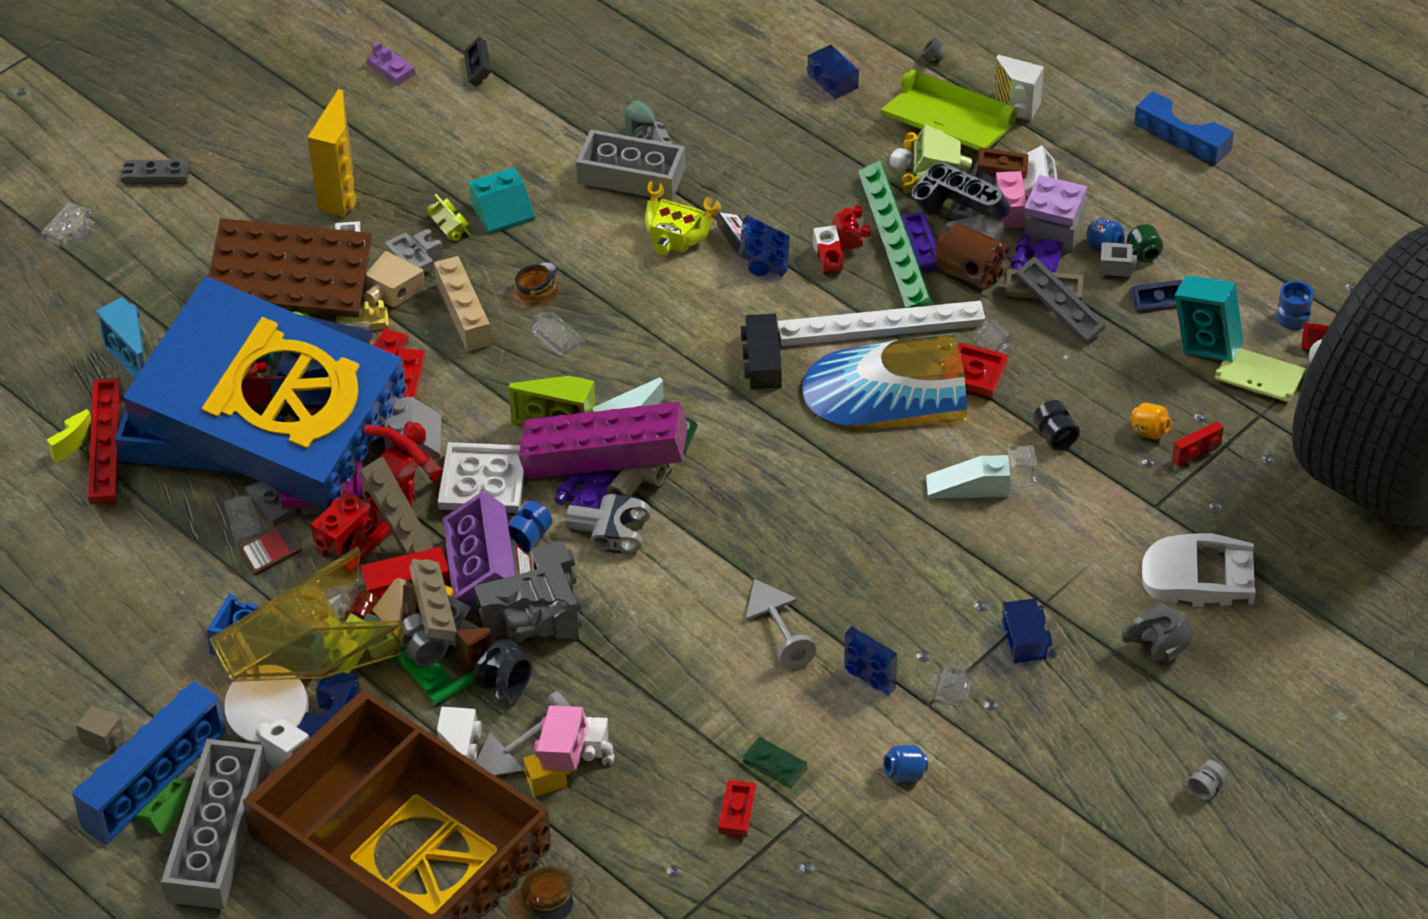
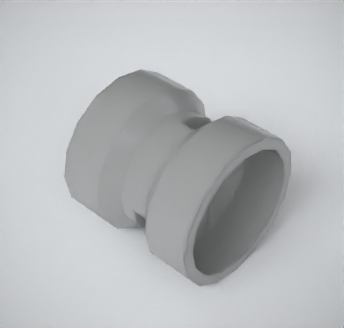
M1207 760L1199 768V772L1194 773L1187 780V785L1193 795L1200 800L1208 801L1216 793V788H1221L1228 781V775L1219 763Z

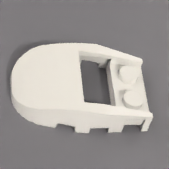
M1213 533L1165 537L1155 542L1144 555L1142 561L1143 587L1155 599L1175 604L1179 600L1192 602V607H1204L1205 603L1220 602V606L1232 605V600L1248 599V604H1254L1256 593L1253 560L1254 544ZM1203 547L1217 548L1218 552L1224 553L1225 585L1198 583L1197 549L1202 550Z

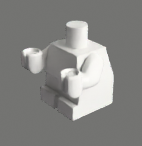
M586 717L588 729L578 764L581 757L586 761H592L594 757L602 758L604 765L609 762V765H612L614 753L613 746L608 740V718Z

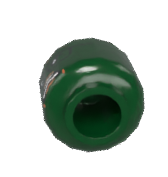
M1149 224L1135 226L1126 239L1127 244H1132V254L1137 255V260L1149 262L1155 260L1162 252L1164 246L1163 240L1156 228Z

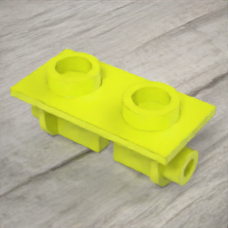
M435 194L439 201L428 207L429 217L440 226L441 230L450 240H459L464 232L471 236L470 232L466 229L469 223L460 213L455 216L453 212L456 209L447 198L442 201Z

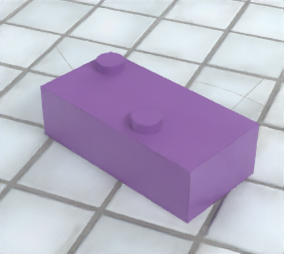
M485 491L480 492L443 518L453 598L473 608L472 613L475 615L477 614L474 586L515 575L505 505Z

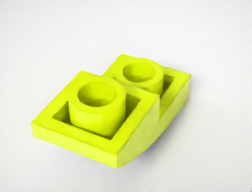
M87 409L65 420L66 429L47 439L50 456L55 463L60 462L76 451L91 435V416Z

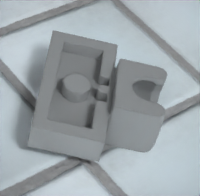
M429 229L413 235L414 239L407 233H403L385 242L386 251L423 269L424 272L434 268L433 261L441 258L443 253L440 240L431 242V231Z

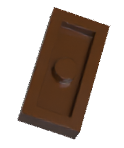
M980 147L977 172L996 174L999 172L1021 171L1022 178L1026 179L1029 154Z

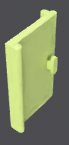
M1240 348L1233 362L1223 360L1220 368L1216 370L1214 379L1290 403L1300 381L1306 376V368Z

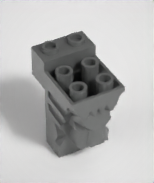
M563 540L531 549L533 571L474 586L478 623L480 628H489L491 630V640H499L506 635L514 642H521L531 636L537 638L538 636L548 637L552 635L559 639L579 640L578 628L582 627V621L577 610L581 609L578 594H573V584H576L577 581L574 570L571 568L575 566V559L572 551H567Z

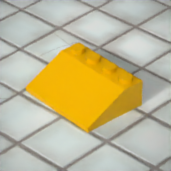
M338 89L307 138L318 211L346 217L349 210L354 208L357 197L354 192L353 164L343 90Z

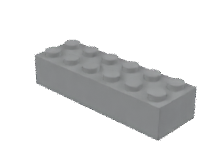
M206 739L161 881L167 903L217 909L225 908L248 832L242 800L262 783L267 768L263 745Z

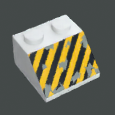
M997 55L994 95L998 101L1017 107L1018 118L1032 121L1041 104L1044 67Z

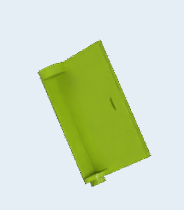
M913 69L903 76L901 83L903 92L880 111V114L920 129L924 125H928L936 130H942L945 134L958 139L961 144L979 150L980 147L990 148L1013 127L1018 114L1017 107Z

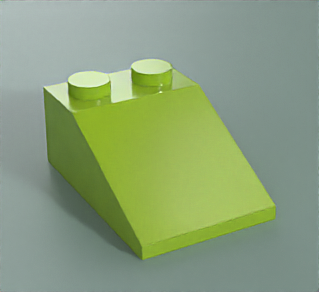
M562 376L510 383L508 387L511 423L524 426L526 419L592 412V408L596 406L594 381L584 378Z

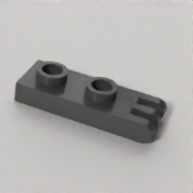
M126 160L124 162L121 182L124 184H188L191 168L190 161Z

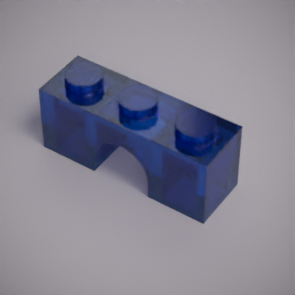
M325 669L316 688L319 708L327 709L328 711L322 714L305 712L298 728L311 738L362 691V688L359 686L358 675Z

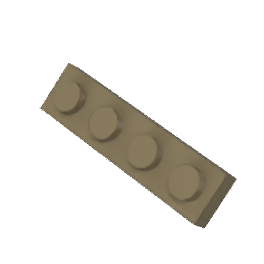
M383 457L357 471L403 554L407 555L433 549L431 541Z
M412 559L409 568L426 637L454 640L457 631L439 562L428 559Z

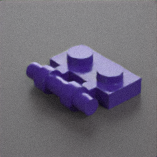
M1022 235L1021 240L1017 242V254L1012 259L1011 267L1018 270L1029 261L1026 259V256H1035L1047 269L1057 273L1064 242L1039 238L1037 245H1033L1030 243L1031 237L1029 235Z
M596 471L591 474H570L566 482L561 483L558 487L554 501L558 505H563L568 500L574 506L600 509L603 497L608 495L607 488L617 475L608 471ZM577 484L583 485L580 491L574 489Z

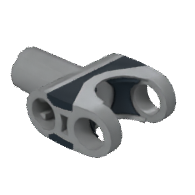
M608 494L603 497L600 509L569 505L565 526L566 529L592 532L590 543L598 550L614 553H635L641 549L643 539L640 534L631 531L626 526L649 520L651 507L639 499ZM634 509H640V510L644 511L645 513H639V512L635 511ZM625 540H632L636 544L627 543Z

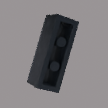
M776 313L745 315V326L740 327L741 341H746V344H742L743 360H748V363H744V378L750 379V389L782 388V367Z

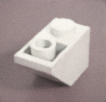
M441 707L437 727L438 739L472 761H476L477 744L474 743L475 738H480L482 728L481 721H477L476 709Z

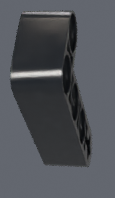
M941 162L933 164L912 190V195L917 204L927 214L936 212L947 198L996 220L1005 218L1011 211V205L999 187Z

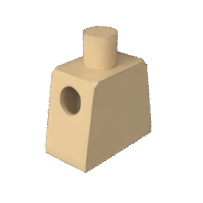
M385 251L365 275L366 293H364V300L368 301L371 306L377 304L378 300H382L385 304L396 307L424 290V270Z

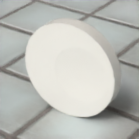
M265 664L244 671L233 681L227 691L224 708L227 721L234 733L247 743L261 745L260 739L255 735L257 728L261 724L267 723L271 725L276 720L283 718L300 729L307 717L309 702L304 685L292 671L282 666Z

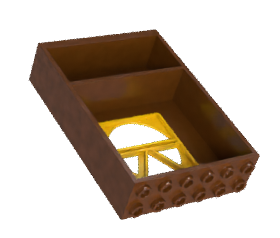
M364 689L242 800L251 837L369 919H478L481 915H486L492 908L493 903L500 896L506 895L510 891L512 884L520 876H525L531 869L532 864L539 857L545 856L551 848L549 813L547 809ZM415 818H428L445 823L391 877L385 880L380 875L375 865L374 852L378 840L386 830L399 822ZM455 831H458L467 842L470 851L464 853L438 850L437 848ZM427 859L469 864V867L458 883L445 891H440ZM418 868L427 894L407 893L398 889V886Z

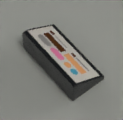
M729 213L717 214V226L738 256L762 249V246L740 215Z

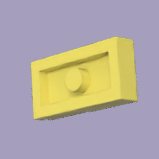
M378 300V305L369 306L368 301L364 302V307L360 308L359 318L336 316L337 323L366 330L389 328L387 307H384L382 300Z

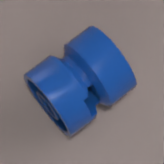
M1289 281L1281 287L1276 319L1281 326L1297 330L1304 327V322L1309 323L1314 296L1312 287L1302 281Z
M526 501L515 516L511 518L508 522V529L513 548L516 549L517 544L523 551L529 552L539 541L540 537L553 524V519L545 507L535 501Z

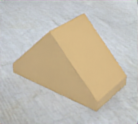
M400 578L393 581L373 608L378 617L395 634H397L399 625L406 618L416 614V593L413 582Z

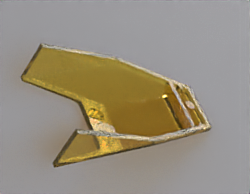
M358 547L210 638V643L231 682L325 678L401 655L402 621L343 622L337 617L323 592L327 589L358 581L360 558Z

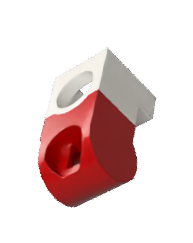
M836 225L813 228V247L819 259L822 273L843 271V256ZM830 234L831 239L820 240V236Z

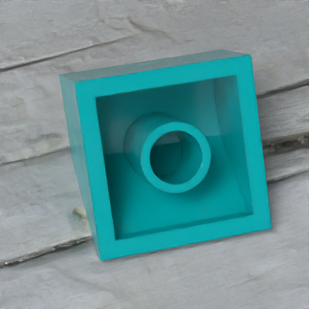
M515 167L468 181L470 203L488 234L535 220L525 184Z

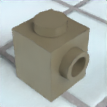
M94 705L88 709L76 724L80 743L108 755L124 739L125 732L121 717L113 711H105Z

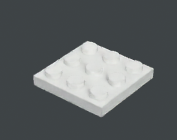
M448 442L438 498V509L456 510L480 492L485 491L504 504L507 513H517L520 509L525 477L518 457L520 445Z

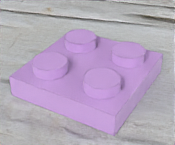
M1039 175L1024 207V215L1073 227L1087 194V186Z

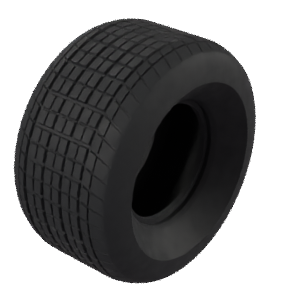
M1428 225L1408 233L1393 244L1371 266L1347 297L1326 331L1307 371L1296 405L1292 426V444L1295 456L1304 470L1313 479L1387 522L1409 527L1428 524Z

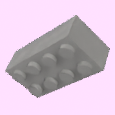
M590 130L576 161L577 184L651 197L647 186L652 181L653 192L659 190L660 183L664 188V193L659 199L672 201L686 169L685 146Z

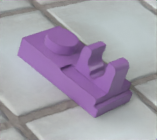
M379 41L372 46L373 55L367 58L366 63L398 86L415 75V67L394 54L389 47L383 48L382 42Z

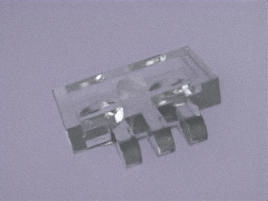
M68 202L41 231L42 240L60 247H64L69 240L83 244L87 239L86 237H89L92 231L98 228V225L89 219L91 217L90 209Z

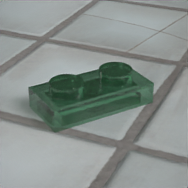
M761 737L743 755V763L789 788H792L807 770L806 761Z

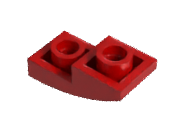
M246 377L241 384L242 394L248 405H269L272 401L269 381L282 377Z

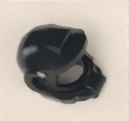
M496 640L486 647L480 658L475 662L473 678L474 682L481 688L490 689L497 686L495 695L502 707H508L521 697L532 674V662L513 640Z

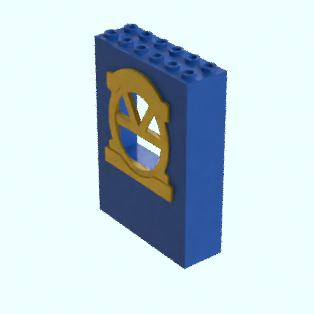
M204 276L123 396L131 426L327 510L335 499L340 498L342 487L346 481L349 482L353 478L355 467L359 460L362 461L366 457L368 446L372 439H377V437L365 435L363 433L364 426H381L385 419L388 420L393 413L394 404L397 399H401L404 396L407 385L404 380L405 370H403L401 357ZM287 351L301 354L262 416L253 411L243 397L241 384L259 358L275 352ZM312 360L319 362L329 375L326 378L301 379ZM332 389L327 404L314 416L309 414L293 392ZM287 401L300 421L277 422L274 419Z

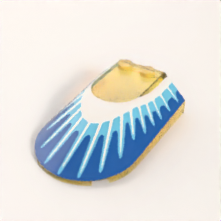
M955 334L901 339L834 351L817 360L807 371L802 383V397L809 412L816 418L821 417L830 422V426L838 429L858 431L967 419L964 370Z

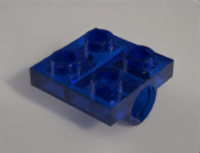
M747 215L742 220L739 257L748 260V270L755 276H764L771 271L783 277L788 271L790 235Z
M851 626L845 632L844 669L852 676L859 677L869 683L875 690H880L890 696L896 689L897 653Z

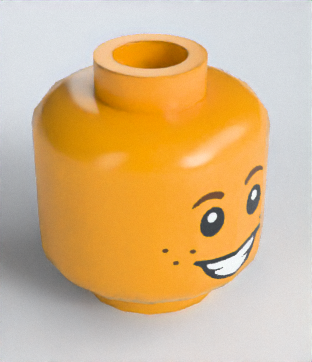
M1142 403L1132 411L1130 425L1136 435L1157 440L1170 431L1172 420L1165 407L1151 403Z

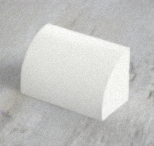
M1043 146L1026 153L1029 154L1028 173L1026 179H1023L1025 196L1027 197L1030 196L1039 175L1058 179L1055 160Z

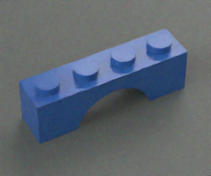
M1154 91L1136 106L1134 125L1213 165L1218 164L1232 150L1234 131L1214 121L1204 125L1184 123L1172 113L1173 101Z

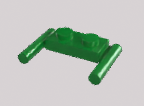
M402 643L392 648V652L389 653L390 657L396 660L398 665L429 698L434 706L475 683L473 678L474 670L451 682L450 676L438 663L427 667L416 665Z

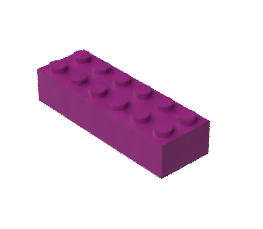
M680 402L526 419L518 457L527 479L677 463L683 461L688 425Z

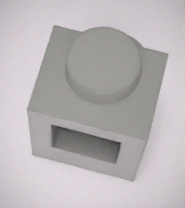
M1102 242L1099 278L1104 279V275L1130 277L1131 270H1136L1137 255H1132V244Z

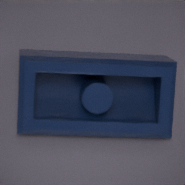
M1182 279L1132 286L1129 289V295L1135 311L1176 306L1175 294L1182 283Z

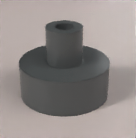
M936 37L932 38L924 46L920 56L927 62L933 58L940 62L945 57V54L940 51L943 43Z

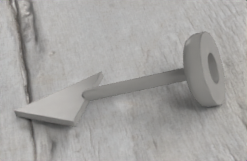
M754 579L746 620L770 612L785 638V641L778 649L777 657L781 665L791 670L804 667L814 658L816 646L813 640L806 635L798 634L791 636L776 610L796 602L797 598Z
M557 691L548 696V705L570 706L567 700ZM541 722L505 748L489 732L476 763L495 776L525 772L510 753L541 731Z

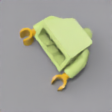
M928 125L923 126L918 136L913 132L907 133L903 142L904 149L914 151V173L917 176L914 177L912 174H905L903 176L904 192L907 194L912 193L915 185L935 163H945L958 170L968 172L972 159L960 155L961 142L945 134L942 130H936Z

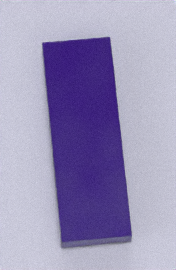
M925 213L901 215L921 272L939 270L936 268V243Z

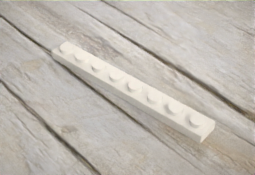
M981 301L782 320L778 321V332L781 346L979 327L985 326V315Z

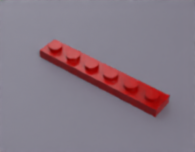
M120 378L93 380L88 486L89 504L117 502L118 453L115 437L120 426Z

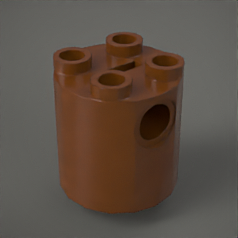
M956 223L948 230L947 234L942 233L936 242V268L987 290L993 280L997 282L1000 280L1004 271L1001 265L1010 247L999 240Z

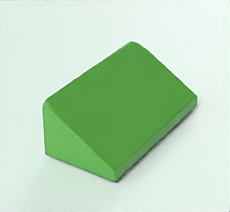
M173 779L136 814V820L157 834L163 835L182 817L192 783L190 781Z

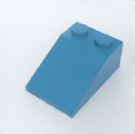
M121 297L96 310L104 348L135 379L146 364L142 340L144 332L138 321L140 313L134 304H129Z

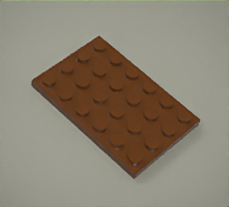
M220 218L208 277L288 311L359 318L372 233Z

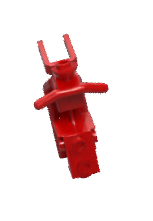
M411 421L404 425L403 435L390 427L364 426L363 433L365 435L391 440L394 447H388L379 458L383 457L412 507L414 495L413 479L417 467L420 466L429 476V479L435 483L439 481L437 475L443 474V469L417 445H422L426 442L425 429L419 423ZM343 490L344 494L340 498L335 499L331 506L311 523L313 542L317 545L315 550L322 557H325L329 552L336 556L341 555L344 542L355 530L353 541L349 548L350 554L341 561L342 569L347 572L352 570L391 533L368 491L364 493L367 500L363 501L361 498ZM371 527L376 529L363 541L365 532H368Z

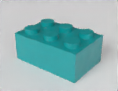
M1186 275L1175 294L1184 354L1233 362L1243 343L1236 282Z

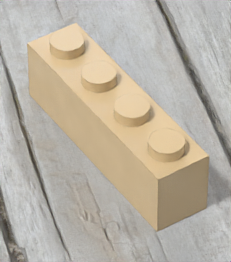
M459 256L434 262L436 285L466 351L469 352L491 346L490 323Z

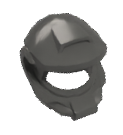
M1159 605L1150 609L1122 629V641L1124 643H1153L1150 652L1152 654L1151 660L1154 664L1162 661L1169 663L1190 645L1193 636V630L1187 616L1166 605Z

